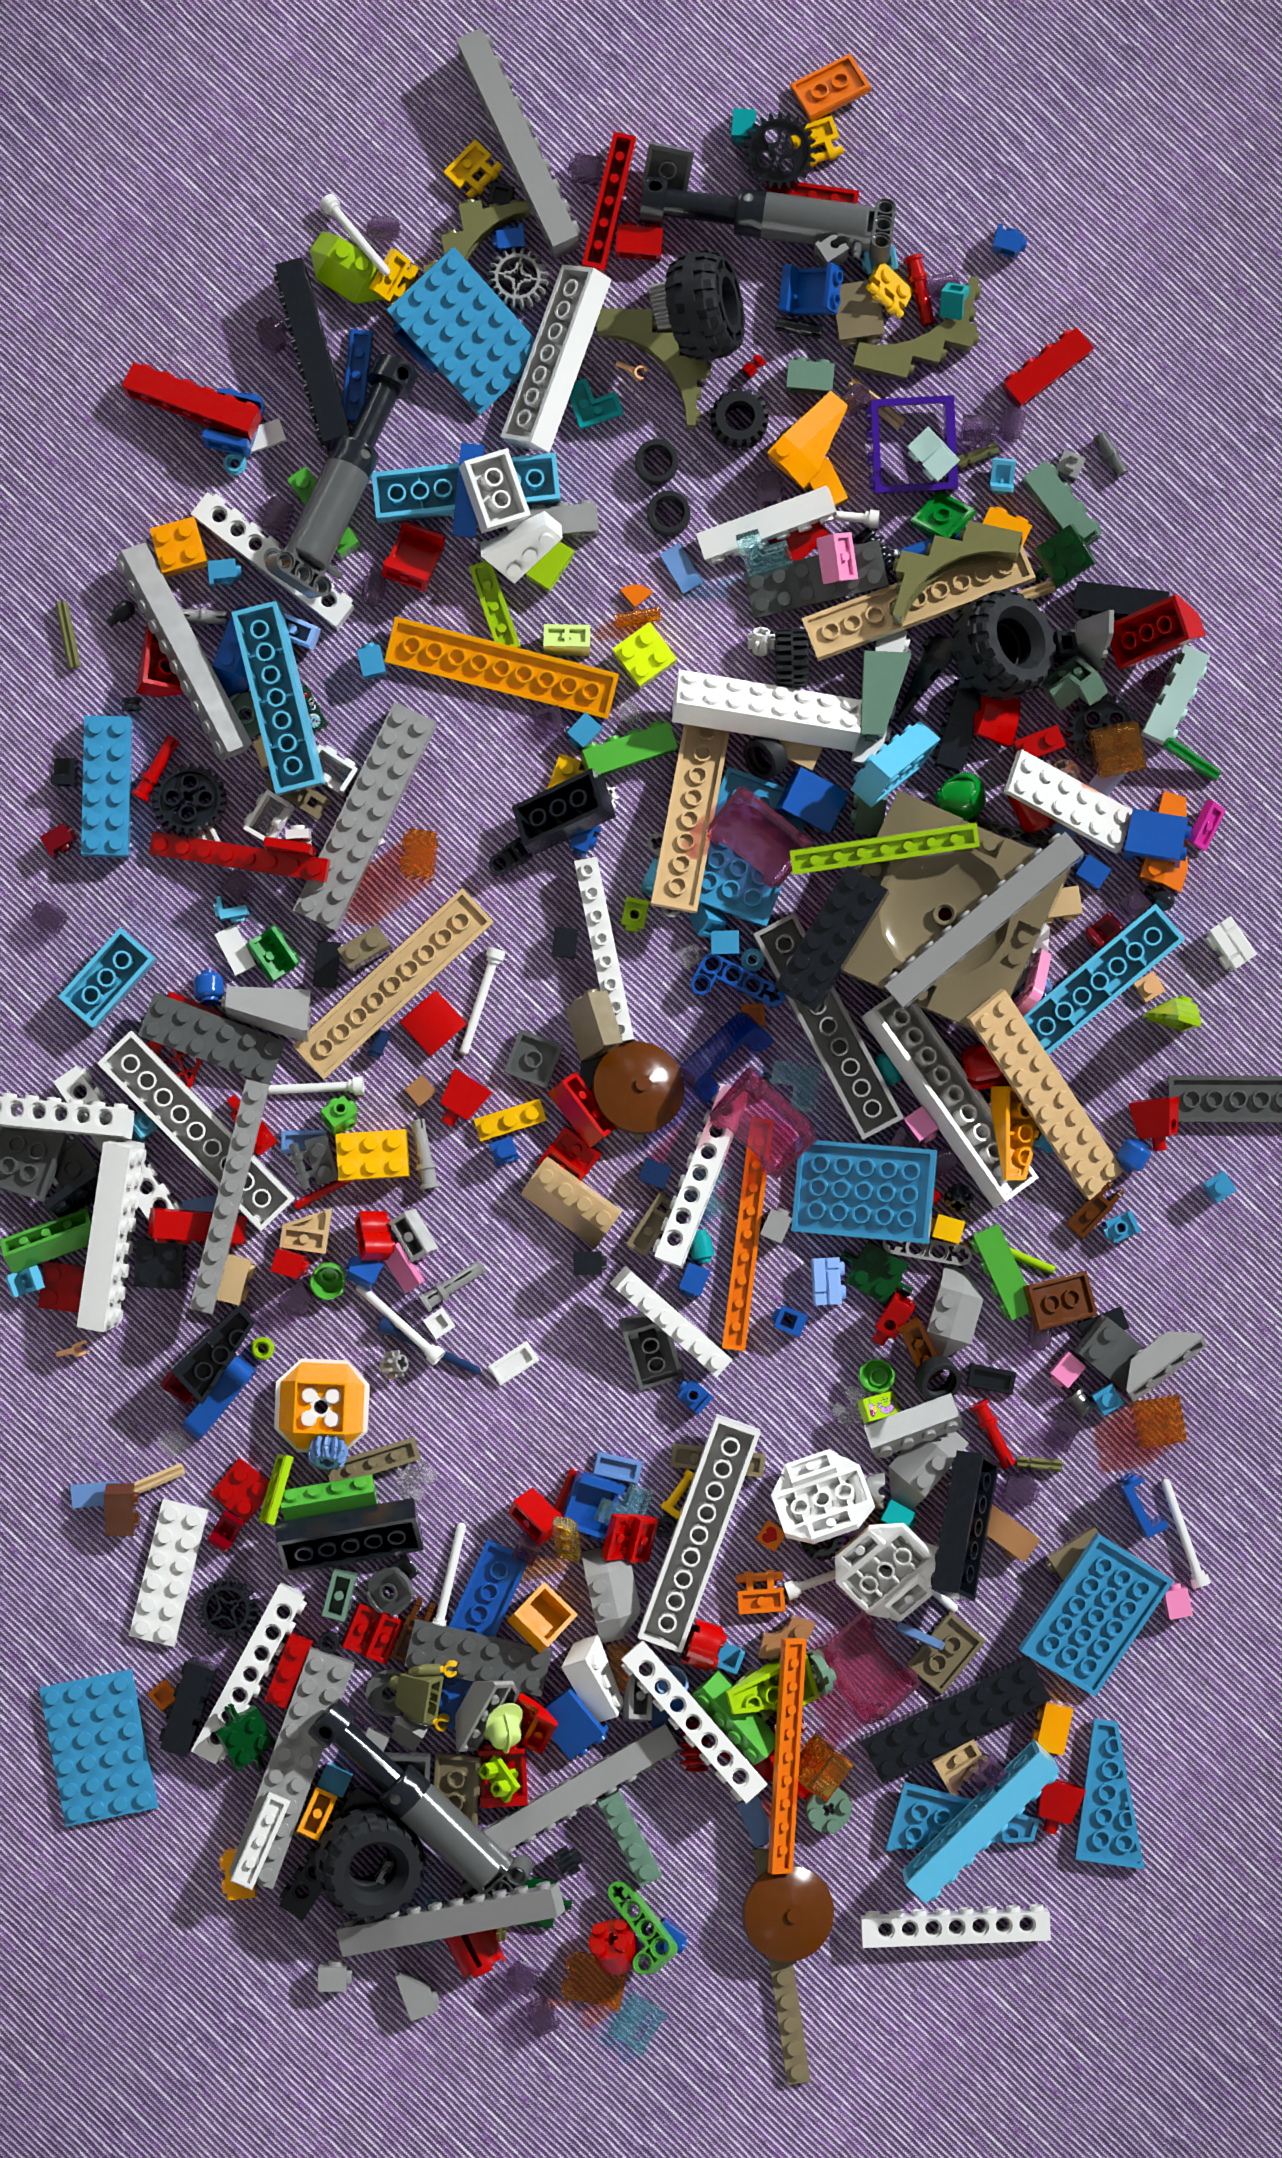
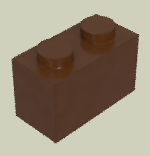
M135 1483L106 1484L104 1491L106 1536H134L136 1527H140V1513H136V1506H139V1492H135Z

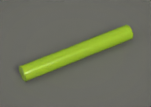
M1010 1248L1015 1260L1053 1275L1055 1266Z

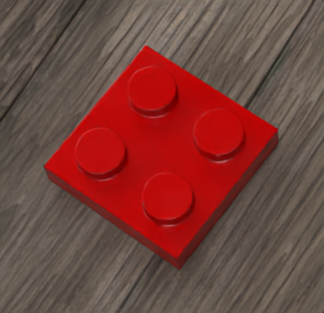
M45 1261L42 1273L45 1287L40 1289L38 1308L79 1313L85 1266Z
M239 1457L210 1495L245 1521V1523H248L263 1504L270 1480Z

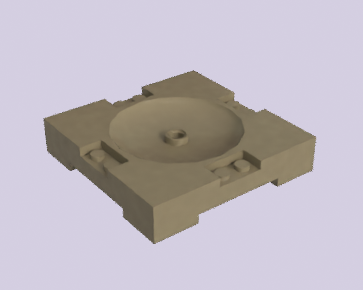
M898 790L877 837L969 824V822ZM977 826L980 847L865 864L861 874L888 889L890 894L841 973L889 993L885 988L887 984L885 980L894 972L899 974L904 970V964L911 957L915 956L917 959L924 953L922 948L930 941L934 943L941 938L940 933L949 925L953 928L960 922L958 918L965 911L969 910L972 912L977 907L976 902L984 895L988 897L996 891L994 887L1003 879L1008 881L1014 876L1012 872L1021 864L1026 866L1032 860L1030 856L1036 850ZM1070 869L926 990L912 1004L976 1033L966 1017L1000 989L1006 990L1012 999L1016 986L1070 873ZM949 910L952 913V917L948 921H942L939 918L941 911Z

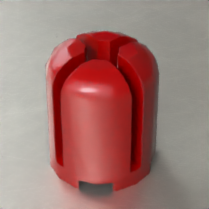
M1006 794L1021 829L1026 833H1036L1058 823Z
M983 1043L969 1045L963 1050L961 1056L962 1068L968 1077V1083L973 1089L981 1091L991 1089V1087L1010 1085Z
M492 1930L444 1938L464 1981L467 1980L469 1975H472L475 1979L493 1970V1963L499 1959L502 1962L506 1960Z

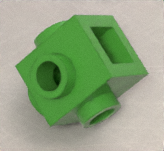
M344 1095L338 1099L330 1100L326 1107L320 1110L321 1120L334 1137L342 1131H349L356 1125L358 1109L352 1100L348 1101Z

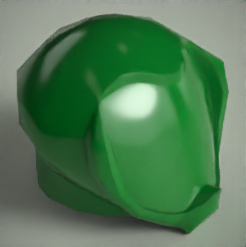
M973 773L957 774L949 778L939 791L936 792L935 802L941 809L959 816L970 823L982 812L985 805L986 794L984 785Z

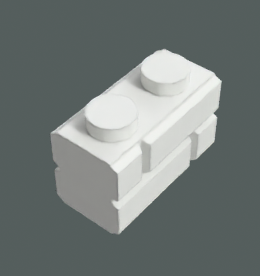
M1231 916L1205 933L1207 935L1205 940L1212 950L1216 949L1220 954L1218 959L1225 969L1229 968L1233 971L1257 955Z

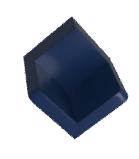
M646 1157L638 1180L664 1190L672 1168Z

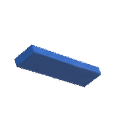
M350 329L342 407L345 410L348 422H356L366 401L368 388L367 374L370 370L373 331Z
M461 443L459 466L464 461L483 456L484 445ZM458 469L452 536L476 538L477 518L460 469Z

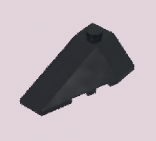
M937 633L934 638L930 635L922 644L924 650L916 666L896 723L900 724L955 657L951 646L953 640Z

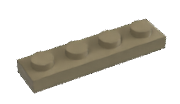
M411 1437L347 1457L343 1467H339L338 1470L329 1469L328 1471L326 1469L329 1481L332 1482L375 1474L420 1460L421 1456L415 1437Z
M673 1443L670 1467L696 1470L704 1446ZM753 1453L745 1476L763 1478L766 1454Z

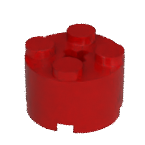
M694 1618L695 1625L691 1626L683 1650H686L685 1657L680 1655V1662L704 1671L715 1670L719 1661V1657H717L719 1647H724L727 1635L723 1634L722 1626Z
M624 1918L609 1919L602 1923H596L592 1927L589 1948L598 1966L610 1975H621L629 1972L632 1969L634 1957L642 1950V1947L628 1922Z

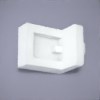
M293 825L291 830H285L286 840L312 845L311 831L309 828L305 829V825Z

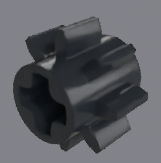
M957 1183L952 1187L948 1186L947 1193L944 1195V1202L949 1203L948 1209L962 1212L965 1209H970L974 1193H969V1186Z
M567 1845L557 1850L558 1857L554 1861L562 1874L569 1872L572 1876L580 1871L579 1864L583 1860L575 1847L569 1850Z

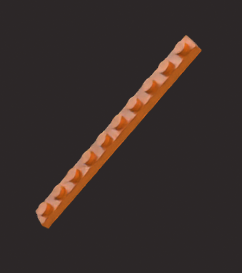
M750 1117L722 1348L745 1351L773 1128V1120Z
M781 1638L767 1871L772 1875L793 1873L807 1639Z

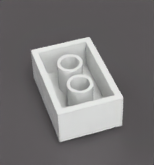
M508 448L464 461L459 466L481 533L524 521L531 515Z

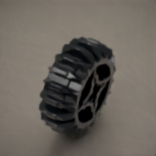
M231 1577L226 1578L225 1584H223L221 1578H218L217 1587L213 1582H210L208 1586L211 1591L206 1588L202 1589L201 1592L206 1598L202 1596L197 1598V1601L203 1603V1605H198L195 1608L197 1611H203V1614L197 1616V1620L205 1619V1622L200 1626L205 1628L209 1625L208 1635L214 1630L217 1631L215 1639H219L221 1633H224V1641H228L231 1633L233 1639L236 1640L238 1639L237 1631L245 1636L247 1632L244 1626L251 1630L254 1626L249 1620L257 1621L258 1619L256 1615L252 1614V1612L259 1611V1607H252V1604L258 1602V1598L250 1599L249 1597L255 1591L253 1589L248 1593L245 1591L248 1583H244L242 1587H239V1578L234 1581V1584H231ZM231 1590L240 1596L235 1599H228L220 1591ZM214 1595L217 1599L218 1610L213 1615H210L209 1603ZM237 1602L230 1610L231 1614L227 1612L226 1614L218 1615L225 1607L224 1603L232 1605ZM245 1602L246 1614L241 1623L237 1614V1607ZM226 1618L230 1623L234 1624V1627H223L215 1621Z

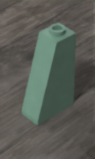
M864 651L860 737H864L865 741L878 742L879 738L884 737L911 658V652Z

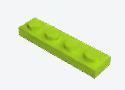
M487 561L469 566L494 642L520 648L521 645L494 567Z

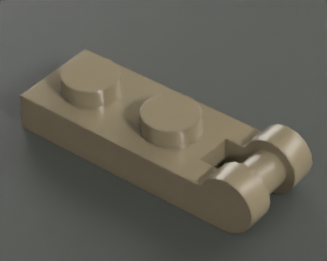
M270 774L264 785L275 792ZM313 788L281 796L317 820L322 816L321 812L324 807H328L331 800ZM312 797L317 800L313 808L308 805Z
M663 1190L659 1192L626 1245L645 1257L661 1234V1227L665 1217L669 1218L672 1209H669L672 1199L666 1196L667 1193ZM660 1204L668 1208L665 1214L657 1209Z

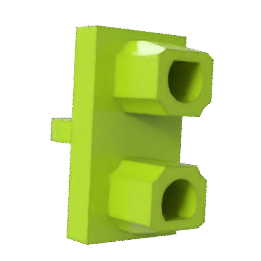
M493 1755L489 1762L483 1764L478 1771L482 1779H488L492 1784L491 1793L494 1797H501L504 1803L510 1802L512 1795L521 1787L516 1780L518 1776L516 1769L509 1770L499 1755Z

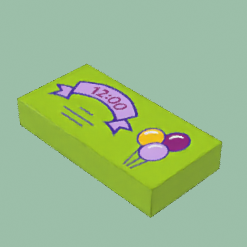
M893 1391L857 1401L863 1423L888 1417L899 1412Z

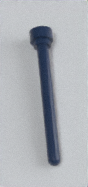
M383 1316L375 1332L376 1334L383 1337L384 1335L388 1337L392 1335L421 1349L399 1328L394 1327V1324L389 1319ZM445 1351L444 1356L441 1358L474 1375H478L481 1372L479 1366Z

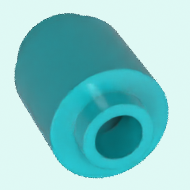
M885 1052L874 1058L876 1061L875 1065L887 1087L903 1079Z
M706 1229L696 1232L690 1247L692 1261H697L698 1265L711 1262V1257L715 1256L710 1234H707Z

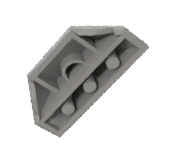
M944 1264L925 1328L936 1355L944 1357L971 1344L984 1300L967 1270Z
M1168 1331L1164 1335L1157 1336L1147 1348L1139 1350L1130 1362L1126 1391L1131 1400L1135 1402L1139 1397L1150 1392L1194 1358L1199 1351L1206 1348L1208 1345L1204 1336L1201 1333Z
M957 1432L940 1435L932 1441L916 1444L910 1449H903L888 1466L891 1499L913 1511L952 1466V1460L956 1457V1451H963L969 1442Z
M603 1547L581 1551L599 1638L601 1643L624 1639L642 1611L632 1565L623 1559L606 1561L601 1557Z
M492 1680L473 1682L455 1714L456 1749L458 1752L477 1751L482 1746L481 1743L487 1740L484 1737V1732L489 1714L500 1705L514 1703L520 1694L513 1681Z

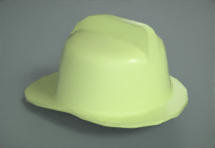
M514 1703L500 1705L493 1709L487 1718L484 1737L495 1748L502 1749L505 1754L509 1753L510 1748L521 1740L523 1712L520 1706Z

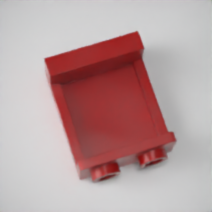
M402 521L399 535L391 553L383 563L382 577L425 592L444 550L446 537L438 531L425 529L414 522Z
M519 1742L510 1748L509 1753L505 1754L502 1749L495 1748L492 1743L483 1744V1748L478 1749V1756L483 1757L482 1765L488 1763L493 1755H499L509 1770L516 1769L518 1772L516 1780L521 1787L512 1795L510 1802L504 1803L501 1797H494L491 1793L492 1784L489 1780L481 1778V1808L528 1805L525 1746H520Z

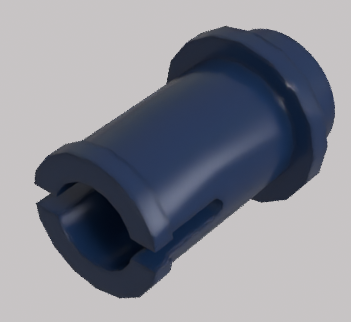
M379 1028L371 1046L367 1047V1054L377 1059L384 1056L383 1051L391 1033Z

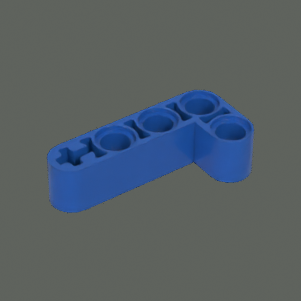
M713 953L706 955L702 959L691 981V990L697 996L707 995L715 980H718L771 1008L780 1006L784 1000V994L775 989V984ZM708 959H715L718 962V968L710 971L706 968L705 962ZM728 970H736L739 978L733 982L729 981L726 978ZM698 979H703L707 982L708 987L705 991L696 990L694 983ZM756 980L759 983V990L750 992L746 987L747 982ZM764 985H766L768 988L765 991L771 994L774 991L778 992L777 997L780 1000H775L772 1003L769 1001L770 997L763 994V998L758 995L762 992Z
M240 1355L236 1356L224 1370V1374L219 1378L203 1405L199 1403L181 1426L200 1441L254 1376L257 1369Z

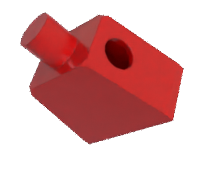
M454 1069L440 1101L441 1104L448 1108L441 1120L451 1127L454 1126L459 1116L469 1121L492 1096L493 1092L459 1070Z
M1178 1096L1137 1100L1128 1103L1138 1138H1152L1153 1151L1167 1150L1166 1137L1175 1135L1178 1132Z
M895 1291L875 1322L877 1331L872 1340L880 1346H884L889 1337L895 1340L899 1334L897 1328L907 1322L914 1311L915 1302ZM893 1320L895 1323L888 1325L886 1321Z
M1058 1779L1050 1785L1046 1784L1041 1789L1042 1792L1037 1798L1036 1807L1038 1816L1046 1818L1043 1831L1054 1835L1057 1833L1059 1822L1068 1825L1072 1823L1086 1793L1084 1787Z

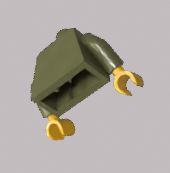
M449 1660L445 1666H440V1663L414 1666L407 1672L400 1674L399 1677L393 1676L390 1679L389 1688L397 1691L395 1705L403 1711L411 1723L430 1727L435 1725V1728L441 1732L447 1729L448 1725L440 1721L449 1722V1715L446 1713L438 1715L444 1679L440 1673H444L450 1678L454 1677L457 1671H449L447 1667L457 1666L456 1661Z

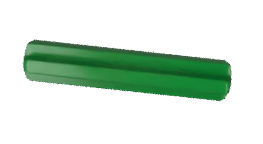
M1168 737L1163 743L1164 749L1208 779L1216 781L1220 776L1221 772L1218 768L1174 738Z

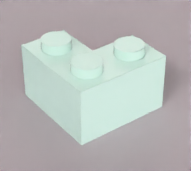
M929 426L907 446L910 449L908 455L916 463L919 461L923 463L922 465L925 467L923 473L931 481L933 479L939 481L960 461Z

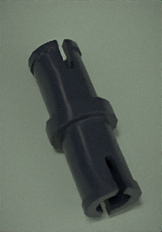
M777 316L775 331L792 333L796 337L804 335L820 339L823 324L805 322L801 318L793 320Z

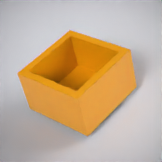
M194 516L150 528L160 569L165 578L208 566V558L201 532Z
M543 1582L506 1621L541 1653L578 1614Z

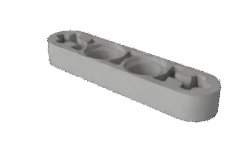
M930 1239L929 1244L920 1243L922 1250L919 1254H912L909 1250L911 1242H906L905 1253L900 1252L902 1247H894L893 1250H890V1246L886 1245V1241L890 1240H882L883 1250L892 1255L955 1266L967 1265L972 1259L971 1250L967 1246ZM935 1245H940L944 1248L945 1254L942 1258H935L932 1255V1248ZM949 1247H953L951 1252L958 1253L960 1249H963L967 1259L958 1262V1257L950 1256L951 1261L946 1260L949 1255Z

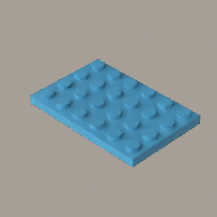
M455 247L446 252L385 310L478 415H481L523 375L535 342V338Z
M728 766L719 789L699 898L700 904L761 927H767L791 863L789 851L796 850L805 826L804 822L788 813L781 814L775 810L785 787Z
M799 1139L791 1231L929 1244L937 1150Z
M1096 1532L1018 1649L1020 1652L1096 1697L1174 1581Z
M127 1669L40 1687L39 1691L65 1826L158 1808L159 1804L133 1670Z

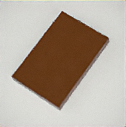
M1086 1270L1023 1286L1034 1332L1098 1315Z

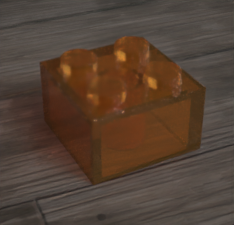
M1133 720L1088 730L1097 776L1100 778L1147 768L1138 722Z
M409 828L408 834L404 833L402 847H404L406 853L405 857L401 856L399 870H401L405 879L433 882L439 843L437 832Z
M1174 1393L1139 1399L1135 1402L1129 1401L1138 1448L1144 1449L1187 1441L1179 1394Z
M815 1732L800 1753L798 1781L807 1790L828 1802L852 1769L854 1763L834 1744Z

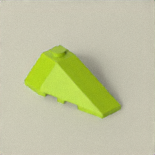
M1182 995L1143 1013L1141 1017L1142 1019L1183 1032L1201 1026L1198 1005L1191 1003V998Z
M806 1655L803 1706L820 1698L808 1655ZM780 1658L773 1659L726 1691L732 1714L759 1712L760 1710L767 1709L777 1710Z

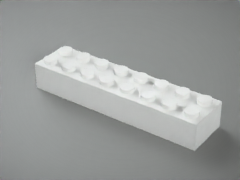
M572 265L561 266L500 438L518 448L550 452L612 280L597 269Z
M679 669L674 686L672 722L854 752L860 736L861 700Z
M120 1138L103 1143L77 1327L105 1332L118 1326L122 1321L123 1310L121 1309V1304L125 1299L127 1291L124 1284L125 1278L128 1277L130 1265L127 1264L128 1256L133 1250L131 1236L132 1232L135 1231L137 1222L134 1215L135 1209L138 1208L140 1203L138 1188L143 1181L141 1167L146 1160L147 1154L146 1150H144L145 1143Z

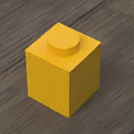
M936 1214L935 1218H931L930 1236L959 1244L965 1221Z

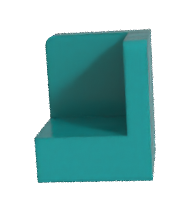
M948 282L941 290L939 317L961 320L963 318L964 301L970 295V286Z

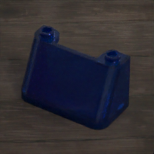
M745 1012L737 1013L680 1066L681 1077L696 1095L707 1104L717 1093V1083L710 1075L744 1043L749 1049L759 1052L767 1049L775 1040L751 1015Z

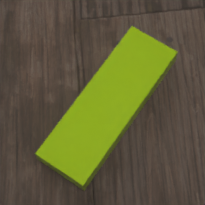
M284 1454L277 1455L259 1522L275 1525L294 1457Z

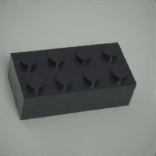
M592 768L512 806L523 847L534 854L545 851L616 817L604 776Z

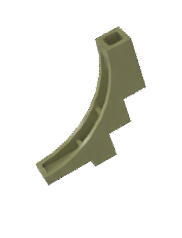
M467 199L462 204H458L463 231L449 230L441 235L444 254L452 247H455L465 260L468 261L471 254L482 241L496 230L513 221L530 217L528 201L517 199L501 206L498 203L491 204L484 209L482 208L481 200L476 201V199ZM438 260L430 261L427 265H424V273Z
M971 276L969 279L970 295L964 301L963 318L961 320L946 318L930 332L913 340L897 344L874 345L859 342L852 370L906 383L907 376L912 377L915 364L911 362L938 368L939 362H944L947 348L943 346L970 353L972 346H977L980 333L976 332L977 325L969 323L974 321L976 309L972 307L974 299L979 300L982 289L981 286H978L980 278Z
M601 308L597 319V337L616 339L631 344L655 359L672 378L681 396L685 410L686 430H696V423L701 422V409H696L697 400L701 401V386L697 385H706V378H711V364H707V361L699 362L696 359L679 356V354L684 355V353L679 349L673 333L652 332L657 331L653 310Z
M968 521L966 529H961L959 540L935 535L933 543L928 544L926 555L902 550L900 558H895L893 571L896 572V580L898 581L896 587L897 601H893L890 608L893 624L903 626L908 611L917 597L932 582L945 573L964 565L984 561L1017 563L1023 543L1022 532Z

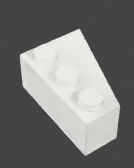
M545 511L519 523V526L509 531L504 530L500 532L499 536L489 541L486 539L480 542L481 557L515 584L563 539L561 524Z
M599 1635L575 1641L561 1668L577 1696L598 1722L618 1717L624 1703Z

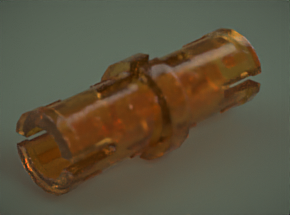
M659 606L643 610L635 608L632 612L614 614L616 629L631 625L639 627L642 626V623L662 621Z

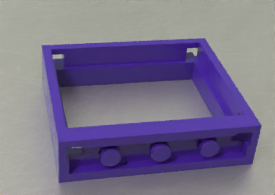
M954 395L871 399L869 401V405L866 406L865 416L866 420L870 419V429H866L867 443H871V452H868L867 459L868 466H872V475L869 476V489H873V495L955 491L958 489L957 464L946 473V482L882 486L878 407L943 404L944 441L948 448L957 456Z

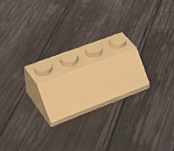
M549 1157L544 1159L521 1192L522 1196L595 1249L622 1213L621 1209Z

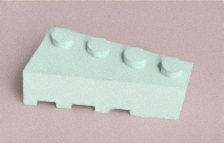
M1184 645L1177 652L1144 724L1141 736L1162 746L1168 737L1176 738L1179 731L1176 729L1179 721L1183 722L1188 709H1186L1189 700H1193L1198 689L1196 685L1199 679L1202 680L1207 670L1205 666L1210 658L1209 655L1188 645Z

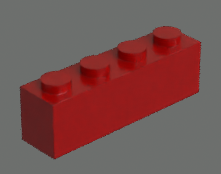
M1077 327L1072 331L1070 329L1064 331L1058 337L1060 340L1057 343L1046 345L1040 351L1042 354L1036 359L1031 357L1022 365L1023 369L1018 373L1013 371L1004 379L1005 383L1002 389L1019 410L1091 355L1094 348Z
M150 1207L148 1236L154 1238V1242L168 1243L169 1239H175L179 1244H191V1241H200V1245H205L213 1212ZM238 1214L230 1247L244 1244L247 1216L243 1214Z

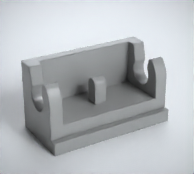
M831 235L822 242L818 241L815 243L813 256L820 267H827L828 263L840 266L847 261L849 247L846 243L839 245L838 248H832L830 245L832 241L837 239V235Z

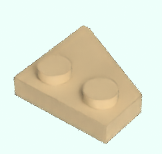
M327 1209L283 1224L279 1247L326 1254L333 1209Z
M971 1739L931 1759V1762L948 1792L958 1796L959 1793L957 1791L964 1781H968L973 1769L979 1765L983 1756L975 1741Z

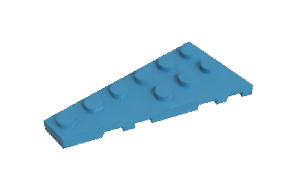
M1093 1718L1084 1782L1086 1793L1081 1804L1074 1858L1075 1860L1145 1870L1118 1722Z
M903 1782L885 1850L892 1851L907 1848L908 1850L926 1847L973 1799ZM1022 1813L1017 1818L1013 1817L1008 1822L1006 1830L999 1835L996 1834L991 1839V1843L1033 1842L1040 1821L1039 1816Z

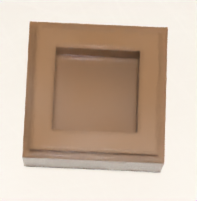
M423 1074L405 1088V1091L419 1107L437 1093Z

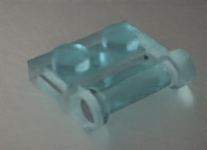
M633 1991L608 2033L644 2056L648 2050L647 2045L662 2021H666L669 2014ZM651 2012L655 2016L638 2042L633 2037L648 2013Z

